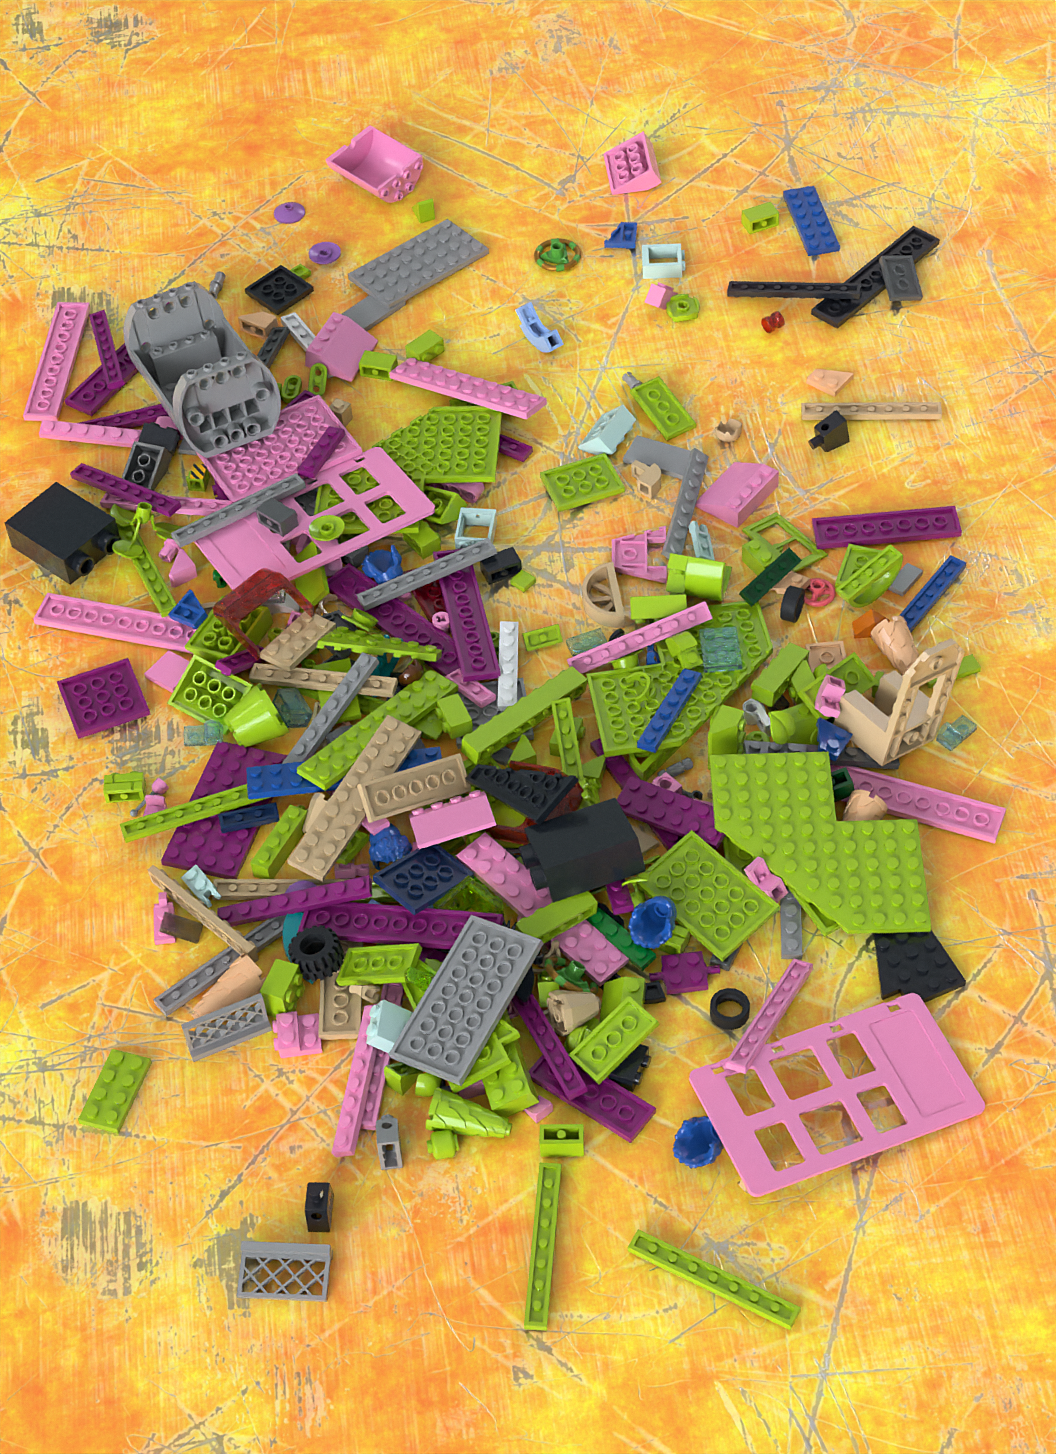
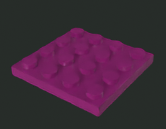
M128 658L57 681L78 739L151 715Z

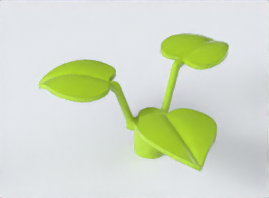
M147 502L138 503L136 513L123 509L116 504L110 510V515L116 519L118 526L126 527L129 524H137L131 543L119 540L113 544V551L125 558H137L143 553V548L135 544L140 524H146L151 520L152 528L156 531V535L163 539H172L171 533L182 527L164 522L155 524L154 514H151L152 505Z
M783 711L769 712L773 741L781 745L788 743L790 736L796 730L794 718ZM818 729L814 730L811 735V745L819 744L817 741Z
M661 856L650 857L644 860V864L655 863ZM653 870L636 874V877H632L621 884L623 887L632 883L634 892L630 893L634 908L646 901L644 892L637 888L636 882H648L649 876L654 872ZM605 885L590 891L591 895L606 891Z

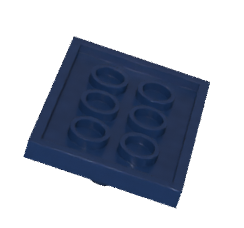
M438 844L421 849L418 848L373 875V881L413 915L418 914L474 878L472 871Z

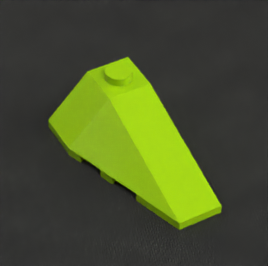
M425 486L424 494L435 505V512L425 518L429 522L441 525L458 520L461 507L466 508L468 505L460 495L455 492Z

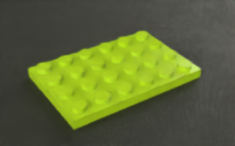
M692 830L646 870L654 871L649 876L648 882H636L637 887L650 899L655 896L670 898L676 906L677 916L675 921L684 928L689 929V933L722 962L780 910L779 904Z

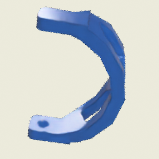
M654 644L647 646L646 665L660 663L658 653L654 650Z

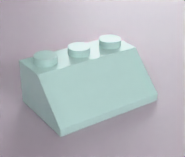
M624 405L602 414L578 448L593 455L603 453L612 455L617 450L616 446L625 439L624 435L632 430V425L636 418Z

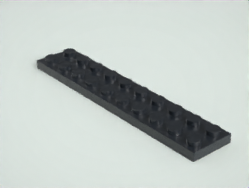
M912 226L844 282L861 283L860 299L824 298L811 309V315L838 329L886 289L879 262L881 256L912 255L915 265L939 245L940 239Z

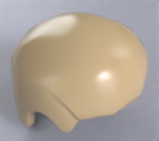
M729 419L726 424L720 421L718 426L715 427L716 437L724 442L738 440L742 431V423L736 419Z

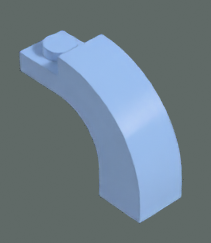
M528 302L515 309L522 323L519 325L530 343L538 350L547 353L564 345L557 329L549 330L542 324L532 302Z

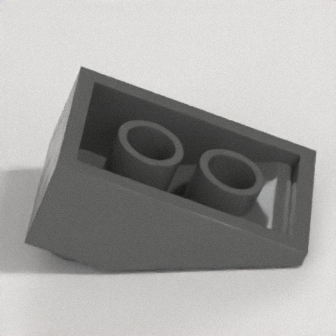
M134 441L122 479L154 491L167 472L173 454L165 447Z

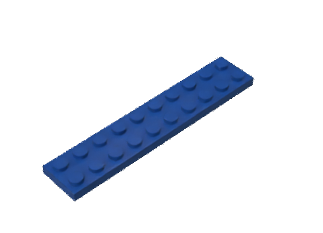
M440 747L412 749L397 772L442 759ZM305 761L246 768L249 800L323 792L325 790L297 774V767ZM344 777L326 791L336 790Z

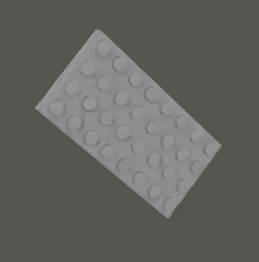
M446 219L348 273V279L386 308L390 309L489 254V248Z
M471 915L388 1055L394 1060L462 1086L543 946L542 940Z

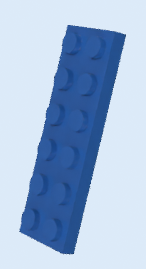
M807 186L783 191V197L807 255L813 256L840 251V245L815 187Z

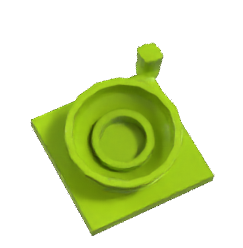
M354 608L351 617L345 615L341 617L368 632L381 633V631L373 628L379 621L360 609Z
M435 709L411 726L421 731V737L437 740L444 732L442 720L437 719Z

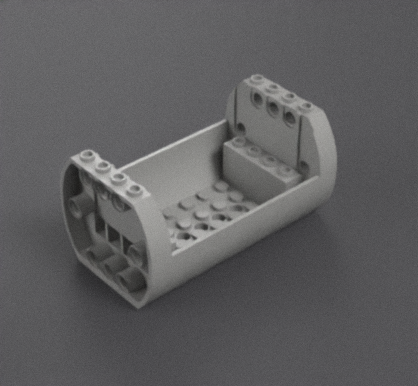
M195 281L187 282L183 286L171 288L166 292L154 294L146 299H139L130 305L123 329L128 355L192 449L200 455L209 458L273 433L281 409L277 382L264 362L258 356L251 353L224 317L220 305L205 287Z

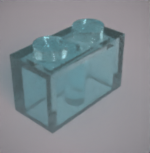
M297 688L277 689L272 703L287 728L307 727L313 712Z

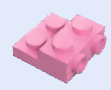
M297 1011L276 1014V1020H272L273 1032L277 1033L278 1038H274L275 1051L279 1050L280 1058L322 1053V1041L318 1036L319 1013L298 1016Z

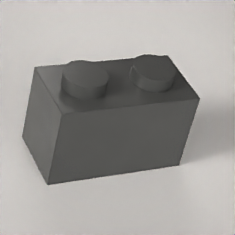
M273 498L268 499L256 508L258 522L282 537L299 525L296 511Z

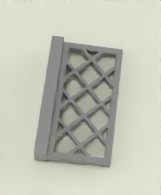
M261 993L181 1024L186 1039L185 1042L193 1062L272 1031ZM245 1012L248 1013L246 1017H242ZM225 1020H228L226 1025L222 1024ZM197 1027L195 1031H190V1029ZM205 1028H208L209 1030L206 1033L202 1032Z
M241 1242L242 1255L237 1298L327 1302L330 1266L333 1259L331 1245ZM247 1259H257L260 1265L250 1273L246 1268ZM272 1260H279L282 1266L272 1273L266 1265ZM294 1261H301L305 1267L294 1274L288 1266ZM316 1262H325V1269L319 1275H316L310 1268ZM264 1268L270 1276L260 1284L254 1275ZM287 1269L293 1277L282 1285L276 1276ZM309 1270L315 1278L304 1286L298 1277ZM252 1278L258 1287L252 1292H243L244 1284ZM274 1279L280 1288L274 1293H267L263 1287ZM296 1280L302 1289L296 1294H290L286 1288ZM318 1281L323 1287L322 1295H312L308 1289Z

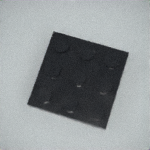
M282 265L245 288L246 295L277 316L314 291L311 284Z

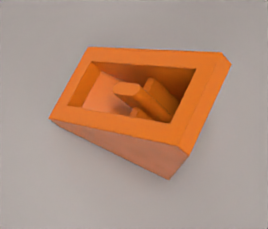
M873 609L869 610L852 622L854 639L871 638L873 628L887 618Z

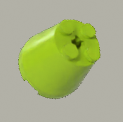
M260 683L254 686L223 718L231 733L234 732L233 736L239 746L242 745L245 748L282 737L289 733L287 726Z

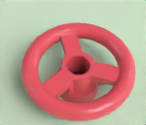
M810 579L811 583L807 588L812 592V597L808 599L805 596L804 603L814 607H821L831 603L836 595L834 586L825 579ZM824 594H830L827 599L823 601H817L818 597H821Z

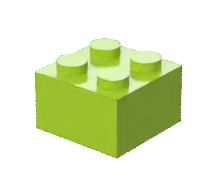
M275 959L259 992L263 997L268 1016L276 1018V1014L296 1011L297 1001L299 997L303 996L305 991L299 965Z

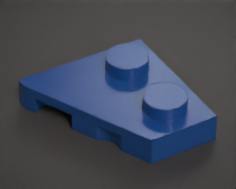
M621 222L617 229L611 233L610 239L604 241V248H635L637 222Z
M189 590L168 614L172 620L197 629L208 617L192 590Z
M819 717L816 723V727H818V752H829V759L836 762L853 734Z

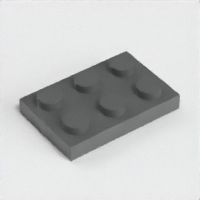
M912 255L881 256L879 262L889 300L921 301L923 295Z

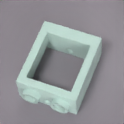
M681 243L642 245L643 279L682 278V271H685V261H682L685 260V251L681 250ZM677 258V262L649 263V259Z
M461 507L454 538L455 548L463 549L486 539L463 537L465 525L488 526V538L493 543L497 526L496 509Z

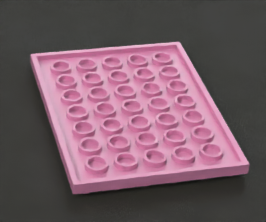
M316 395L280 410L277 425L271 435L209 458L199 453L197 455L229 500L235 503L295 473L298 474L297 469L329 426L344 429L346 435L319 472L362 455L363 452L362 448L320 395Z

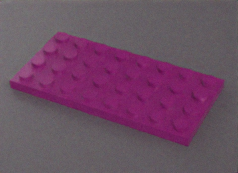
M218 741L189 802L247 784V767L282 764L288 755L251 747L245 748L242 745ZM274 797L267 798L226 812L269 804L272 802ZM218 814L176 828L167 846L161 863L164 866L187 871L194 865H197L205 875L223 879H237L260 826L222 833Z

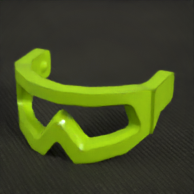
M634 672L625 677L627 683H631L634 680L647 683L643 693L634 698L637 704L649 701L655 696L657 689L646 673Z

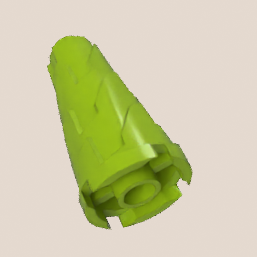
M437 1087L428 1112L430 1119H427L425 1127L426 1130L430 1131L451 1130L452 1133L504 1139L505 1135H510L512 1123H509L508 1118L483 1108L475 1102Z

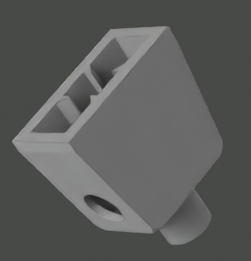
M389 1114L383 1115L381 1120L376 1121V1140L381 1170L403 1168L398 1119ZM393 1144V1150H386V1145Z

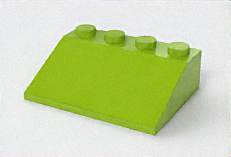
M221 596L208 614V617L198 627L184 647L191 653L215 665L217 660L259 644L273 624L269 608Z
M194 654L167 704L227 735L230 729L223 718L254 685L235 675L227 676L222 674L219 669L215 668L214 664Z

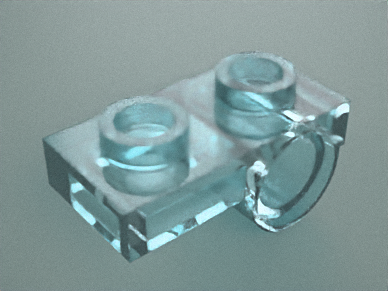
M961 715L952 724L946 722L941 726L936 741L952 751L977 730V725L964 715Z
M208 720L204 722V725L184 726L185 747L216 745L218 741L219 743L223 742V725L219 721Z

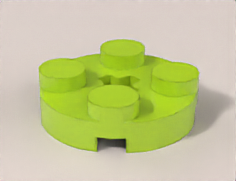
M677 294L672 296L670 301L666 303L667 314L674 322L687 321L698 317L700 304L694 296L691 298L689 294Z

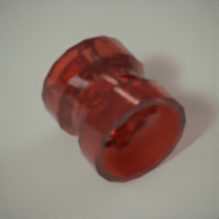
M778 311L771 313L770 316H766L761 320V325L767 333H772L776 328H781L785 324L783 316Z

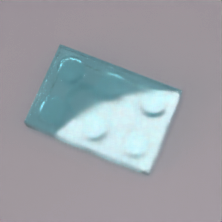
M737 627L699 629L704 673L742 670Z

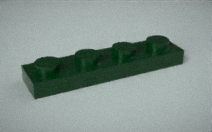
M788 548L750 582L739 595L751 607L754 606L802 560Z

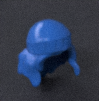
M391 545V552L383 549L369 552V555L365 556L361 564L364 574L369 578H374L378 585L404 574L401 567L402 557L395 548V545Z
M392 823L374 836L370 833L369 842L371 846L368 852L377 870H380L379 862L388 864L391 861L394 863L396 860L408 855L412 850V844L407 836H402L398 828Z
M655 896L634 908L628 928L630 929L631 938L636 945L655 949L672 937L677 911L675 904L670 898Z
M693 1117L683 1121L682 1127L675 1135L673 1152L674 1157L678 1158L680 1163H684L692 1169L714 1163L724 1145L709 1117Z

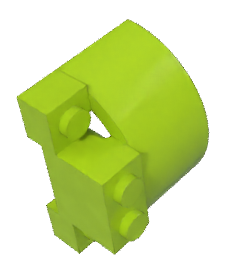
M670 553L667 567L669 568L666 591L670 592V595L686 594V596L722 601L727 592L732 567L726 566L725 562Z

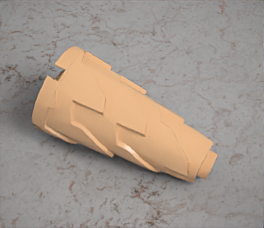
M892 616L893 621L888 622L885 619L873 628L871 638L883 655L887 656L894 668H897L903 676L918 659L919 653L913 643L914 639L906 620L902 616Z
M854 790L843 812L842 821L882 820L888 811V807L877 795L873 799L869 797L871 793L869 791Z
M245 953L241 954L217 980L218 982L202 996L203 998L192 1009L194 1013L191 1015L194 1019L247 999L252 995H257L260 992L266 977L262 979L261 975L263 972L248 955H245Z

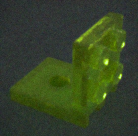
M469 875L433 904L434 909L468 911L472 908L475 912L503 914L504 917L503 901L500 897L491 894L485 885L479 884Z

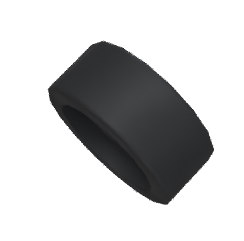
M790 585L785 591L780 609V618L782 620L793 623L798 621L805 598V590L803 588Z
M726 988L719 990L713 995L710 1001V1016L718 1027L726 1030L738 1029L745 1025L749 1019L750 1002L742 991ZM733 1001L742 1006V1012L737 1016L727 1017L720 1014L717 1008L723 1002Z

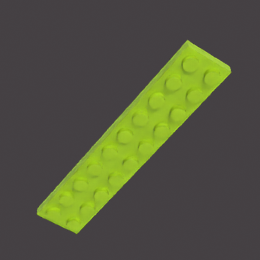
M431 669L428 670L419 681L409 684L394 697L390 698L298 766L297 774L326 791L346 776L387 715L412 726L437 707L438 699L455 694L458 691V684Z

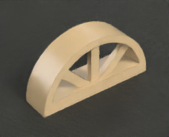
M608 562L594 568L585 577L582 584L583 607L586 614L596 623L611 628H625V616L614 563ZM607 579L609 588L601 585L599 582ZM592 588H595L608 596L589 598L588 594ZM610 602L604 609H601L595 605L598 603Z

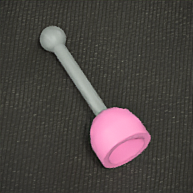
M157 778L152 784V792L149 795H162L169 787L163 780ZM145 799L135 809L130 811L132 817L137 816L138 811L146 804Z

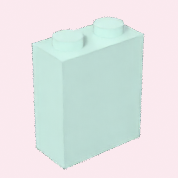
M384 999L377 1005H374L369 1013L371 1019L366 1030L368 1035L366 1044L389 1053L413 1012Z

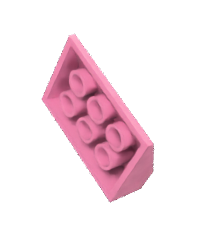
M644 131L603 154L613 195L645 191L662 183L653 144Z
M333 312L307 348L305 366L311 368L314 364L321 363L326 366L328 374L352 382L359 371V362L364 351H373L378 344V340L351 318Z
M734 462L696 501L695 507L738 528L778 487L779 471L765 464Z
M480 790L470 792L469 796L464 798L461 796L451 798L448 803H434L431 805V808L425 810L423 808L415 809L412 811V814H409L419 849L496 825L486 793Z

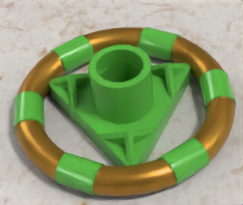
M561 238L547 240L538 245L534 251L536 263L541 268L549 271L568 270L574 267L581 258V251L578 245L570 240ZM551 246V250L540 255L544 248ZM566 246H569L575 252V256L570 262ZM544 261L559 265H550L545 263Z
M557 956L549 957L544 962L545 970L550 977L566 990L591 992L595 995L598 993V985L584 973L586 968L576 960L569 961ZM553 964L564 966L565 968L555 971Z

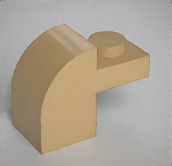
M635 460L631 464L632 477L637 479V492L652 499L661 489V470L655 463L649 467Z

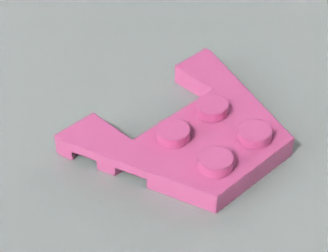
M666 526L659 527V530L652 532L651 530L644 531V534L637 536L631 534L612 539V562L614 563L615 572L667 583L666 566H647V543H665Z

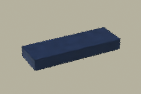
M276 802L218 814L222 833L275 823L280 820Z

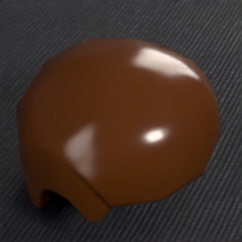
M417 658L398 676V682L402 686H408L422 678L424 668Z

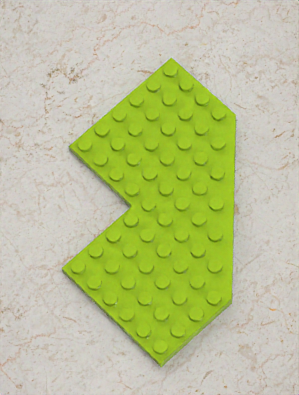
M484 406L432 407L428 410L429 413L423 417L421 415L418 416L406 428L403 429L401 427L393 432L387 440L384 441L382 439L372 446V448H382L423 493L425 483L496 482L503 412ZM364 467L341 476L343 481L357 495L380 485ZM323 484L318 487L314 515L344 502L329 484ZM385 495L366 504L381 523L389 522L405 514L403 509L390 495ZM354 512L340 516L345 523V530L342 534H363L369 531L368 527ZM421 520L393 533H419Z
M746 601L710 605L708 609L713 619L685 630L693 635L698 644L696 648L703 664L691 670L701 673L702 679L658 749L682 746L713 715L716 707L721 706L773 653V645L759 601L752 607ZM654 619L649 620V623H654ZM668 638L655 643L660 661L658 664L586 674L605 757L647 751L637 748V742L683 670L678 656L674 658L671 656L665 642ZM634 672L646 673L657 689L655 696L649 701L637 704L634 698L643 693L647 683L637 680L627 683L625 677Z
M829 752L709 755L715 829L728 836L732 843L741 850L747 851L754 860L758 856L763 858L768 869L775 876L781 878L785 885H790L795 889L797 894L808 903L811 902L819 908V911L828 919L838 923L847 934L931 931L917 819L836 821Z

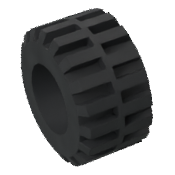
M314 925L312 928L308 929L307 927L304 928V931H299L296 934L297 936L291 939L292 943L288 946V954L292 963L299 965L304 980H325V977L333 976L332 973H337L339 966L343 965L344 951L337 934L331 928H325L323 925L319 927Z

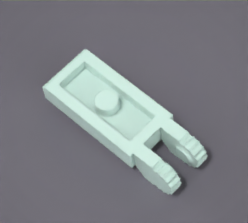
M692 521L689 525V533L692 536L696 558L715 561L711 538L706 525L701 524L699 526L698 522Z
M194 865L181 877L198 899L204 902L208 908L212 906L208 899L211 894L218 900L222 897L217 892V888L197 865Z

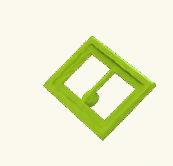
M777 512L742 529V532L752 540L758 538L777 558L782 554L783 546L794 540H797L813 553L801 559L802 561L792 570L793 572H797L828 556L822 549H817L813 541ZM778 524L792 537L779 544L771 545L757 532Z

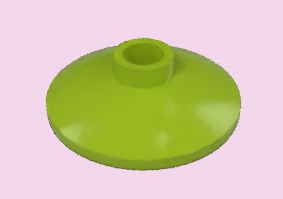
M334 515L318 517L309 525L310 536L319 541L336 539L345 530L344 521Z

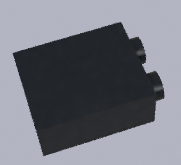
M55 482L4 522L11 546L70 585L81 576L88 575L93 570L94 565L106 555L114 554L113 544L121 540L114 517L58 482Z
M616 798L544 821L541 825L535 824L524 828L528 844L519 847L523 864L526 870L529 869L535 890L538 891L546 888L553 903L646 871L638 837Z

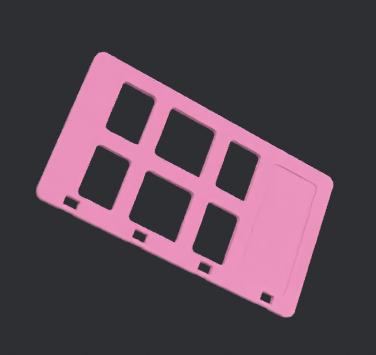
M374 447L363 452L362 455L319 472L315 478L303 480L306 488L279 500L283 505L296 511L299 524L284 537L277 533H272L269 528L260 524L257 513L254 512L194 541V543L238 598L242 601H248L432 515L435 512V505L382 448ZM364 467L380 485L357 495L343 481L341 476ZM323 484H329L344 500V502L314 516H308L294 498ZM385 495H390L403 509L405 514L389 522L381 523L366 504ZM349 512H354L369 529V531L339 545H333L331 541L316 540L309 534V525L316 518L324 515L340 517ZM301 534H307L322 553L298 563L282 543Z
M915 993L898 997L890 1002H884L844 1016L836 1021L793 1034L771 1044H765L749 1068L756 1071L775 1106L751 1116L744 1115L725 1080L726 1077L740 1073L726 1068L725 1062L728 1058L694 1069L689 1076V1081L746 1189L754 1197L766 1195L980 1115L985 1109L982 1097L923 1000ZM894 1005L899 1007V1010L890 1012L888 1009ZM840 1025L842 1029L840 1031L833 1033L830 1029L832 1027ZM850 1033L856 1035L875 1068V1071L853 1079L846 1078L826 1043ZM782 1046L784 1051L774 1054L772 1049ZM805 1049H811L832 1086L791 1100L788 1098L769 1062ZM722 1067L724 1072L715 1075L712 1071L713 1069ZM879 1086H885L907 1124L884 1133L877 1132L857 1094ZM841 1102L863 1140L822 1155L818 1152L799 1116L829 1104ZM777 1123L785 1124L805 1160L803 1163L781 1171L774 1170L754 1133Z

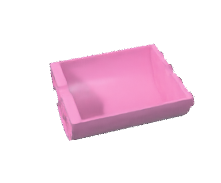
M371 125L351 139L349 146H342L326 159L329 168L389 203L400 201L409 192H412L423 169L422 155Z

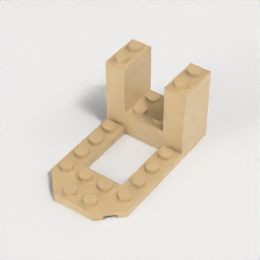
M952 638L940 642L932 648L925 649L903 676L897 671H893L881 677L878 691L875 694L874 704L856 690L843 694L839 703L840 714L838 718L834 719L833 724L853 734L851 741L881 766L935 740L965 651ZM938 677L933 687L931 698L919 690V686Z

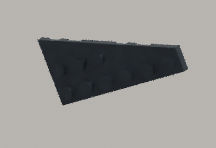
M477 764L465 778L469 784L481 791H485L489 796L538 825L543 823L579 781L574 775L564 777L557 773L548 775L540 771L523 769L514 771L512 768L498 769L496 766Z

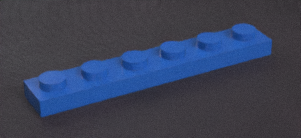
M950 555L899 616L906 620L910 632L914 630L966 568V562Z
M685 668L682 670L639 738L637 748L656 753L701 681V673Z

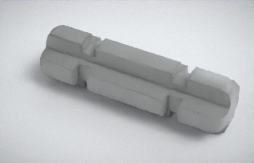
M687 757L682 760V763L679 761L667 767L666 771L665 769L659 771L657 775L661 776L666 772L671 777H675L685 772L684 770L687 771L693 768V762Z

